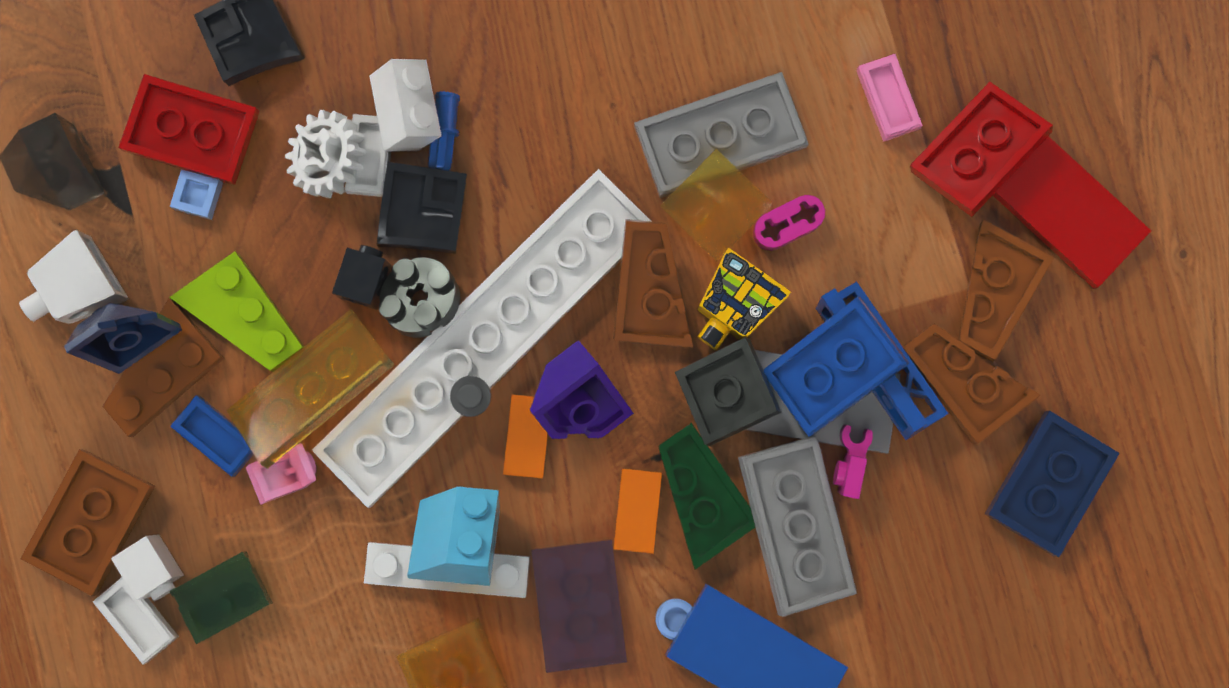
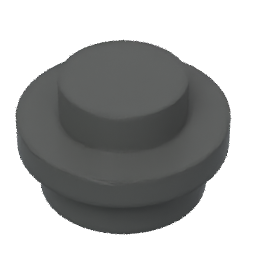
M465 376L453 385L450 392V401L453 408L459 414L474 417L482 414L489 407L491 391L487 383L481 378Z

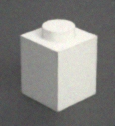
M160 535L145 536L111 558L136 600L151 597L153 601H157L175 590L176 587L173 582L184 576Z

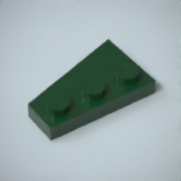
M690 423L660 444L658 448L694 570H696L753 530L755 523L751 507L712 451L704 444L696 428Z

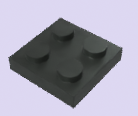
M746 337L675 372L703 442L707 446H712L781 413L750 339Z

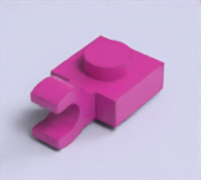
M844 424L840 431V440L846 447L847 453H845L844 461L838 460L836 464L833 484L839 485L837 492L842 496L859 499L867 463L866 453L872 443L873 432L870 429H864L862 440L853 443L849 437L851 426Z

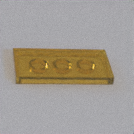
M350 309L226 411L258 462L268 469L395 364L359 316Z

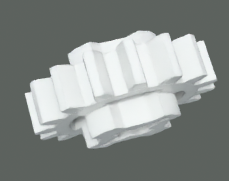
M320 110L318 117L311 114L307 115L306 127L297 124L295 127L299 134L297 139L289 138L288 143L294 146L293 151L285 154L286 159L293 161V164L286 171L287 174L296 176L293 181L294 186L303 189V192L316 197L331 198L333 192L344 193L345 182L354 185L356 180L352 173L354 170H363L364 167L358 163V157L366 154L365 149L358 147V144L365 138L364 134L356 131L358 124L336 111L330 113L325 110Z

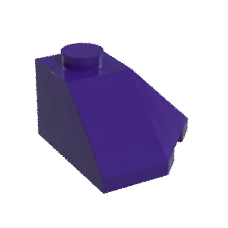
M579 340L546 364L530 408L531 413L552 439H567L568 434H585L587 438H603L634 414L603 369Z

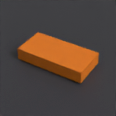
M511 395L503 475L544 479L548 433L530 411L534 400L532 396Z
M622 469L614 550L654 554L662 473Z

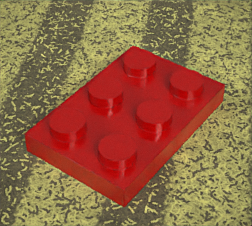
M143 74L118 148L130 154L235 185L260 111L250 105Z
M989 81L910 164L911 173L973 217L1052 133L1053 124Z

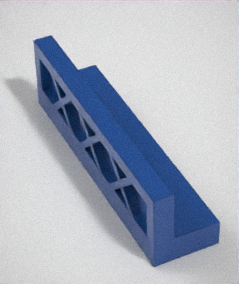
M856 281L840 292H837L834 288L821 296L816 306V310L824 322L846 306L844 300L851 296L854 298L861 297L910 363L903 368L907 373L905 387L901 385L894 375L872 391L904 439H910L948 414L947 410ZM912 382L918 390L911 388ZM910 396L925 399L934 413L924 418Z

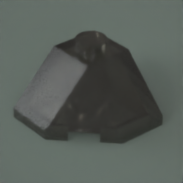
M53 113L19 129L0 154L3 167L14 191L48 202L69 211L105 194L74 125L57 113Z

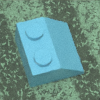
M455 487L420 500L407 574L408 579L490 586L500 515L499 490Z

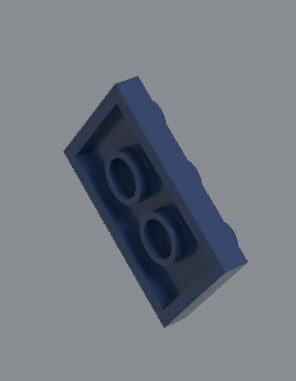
M1045 411L986 510L985 515L1050 555L1060 557L1120 453L1055 413Z

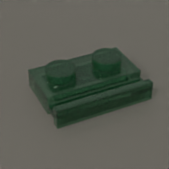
M247 551L237 554L169 591L171 596L175 597L179 605L178 609L196 644L207 640L273 604L255 567L253 568L248 559Z

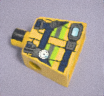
M728 248L697 309L701 314L710 319L697 337L716 351L728 334H731L738 340L747 338L786 300L791 291Z

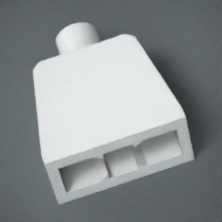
M75 230L28 270L27 275L36 292L20 301L19 304L24 314L33 322L50 312L55 320L70 324L91 316L95 310L104 307L108 303L120 304L129 298L91 236Z

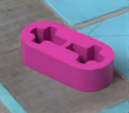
M803 195L764 214L758 219L753 228L755 243L764 250L773 251L815 231L825 218L824 204L815 196ZM800 205H804L807 210L814 208L816 211L812 217L813 223L811 224L806 219L793 224L791 218L799 214L801 211ZM769 222L772 227L783 222L785 223L786 228L782 229L777 235L778 241H773L771 237L764 238L761 233L766 228L765 223Z

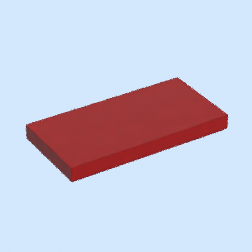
M1049 136L993 195L1093 289L1100 287L1152 231Z

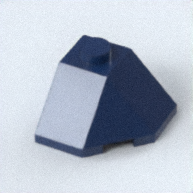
M108 303L104 307L95 310L90 317L77 325L64 348L68 354L120 374L182 331L179 323L157 312Z

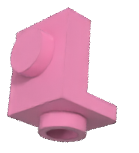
M302 443L294 445L282 453L253 462L246 467L260 505L302 490L316 481L315 461L309 452H305Z

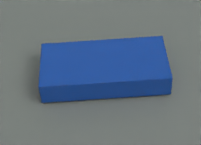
M198 395L191 400L170 426L231 477H235L261 446Z

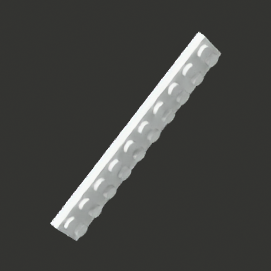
M598 169L459 305L450 323L445 327L440 325L432 332V335L425 338L312 451L367 508H371L464 416L453 408L450 401V392L455 382L465 376H476L484 380L491 389L621 261L625 219L651 220Z

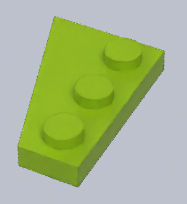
M235 251L169 297L270 371L274 372L306 349L242 257Z

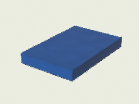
M856 297L768 365L763 371L767 380L808 437H811L910 363L861 297Z

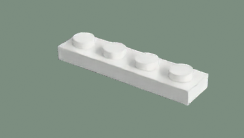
M376 542L368 543L364 584L518 598L527 597L530 556L494 553L490 586L408 579L407 574L412 546Z

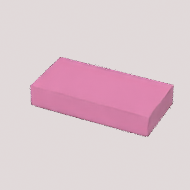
M896 54L858 66L856 71L883 142L919 130L923 126Z

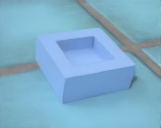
M181 169L170 207L177 211L212 220L223 182L219 179Z

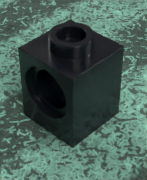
M360 245L359 251L347 247L332 294L340 299L377 310L382 285L389 275L392 266L386 259L382 258L384 252L365 245Z

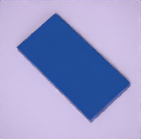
M705 584L665 654L669 659L719 688H837L848 669L846 665L708 584Z

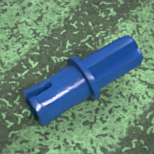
M442 91L435 93V105L441 137L430 143L428 168L450 171L455 137L459 136L456 123L460 96L455 93Z

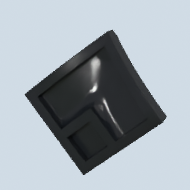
M222 0L194 14L220 76L228 86L269 69L305 59L275 0Z
M387 162L377 246L456 254L467 174Z

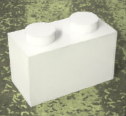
M391 59L369 75L384 151H419L441 137L427 60Z

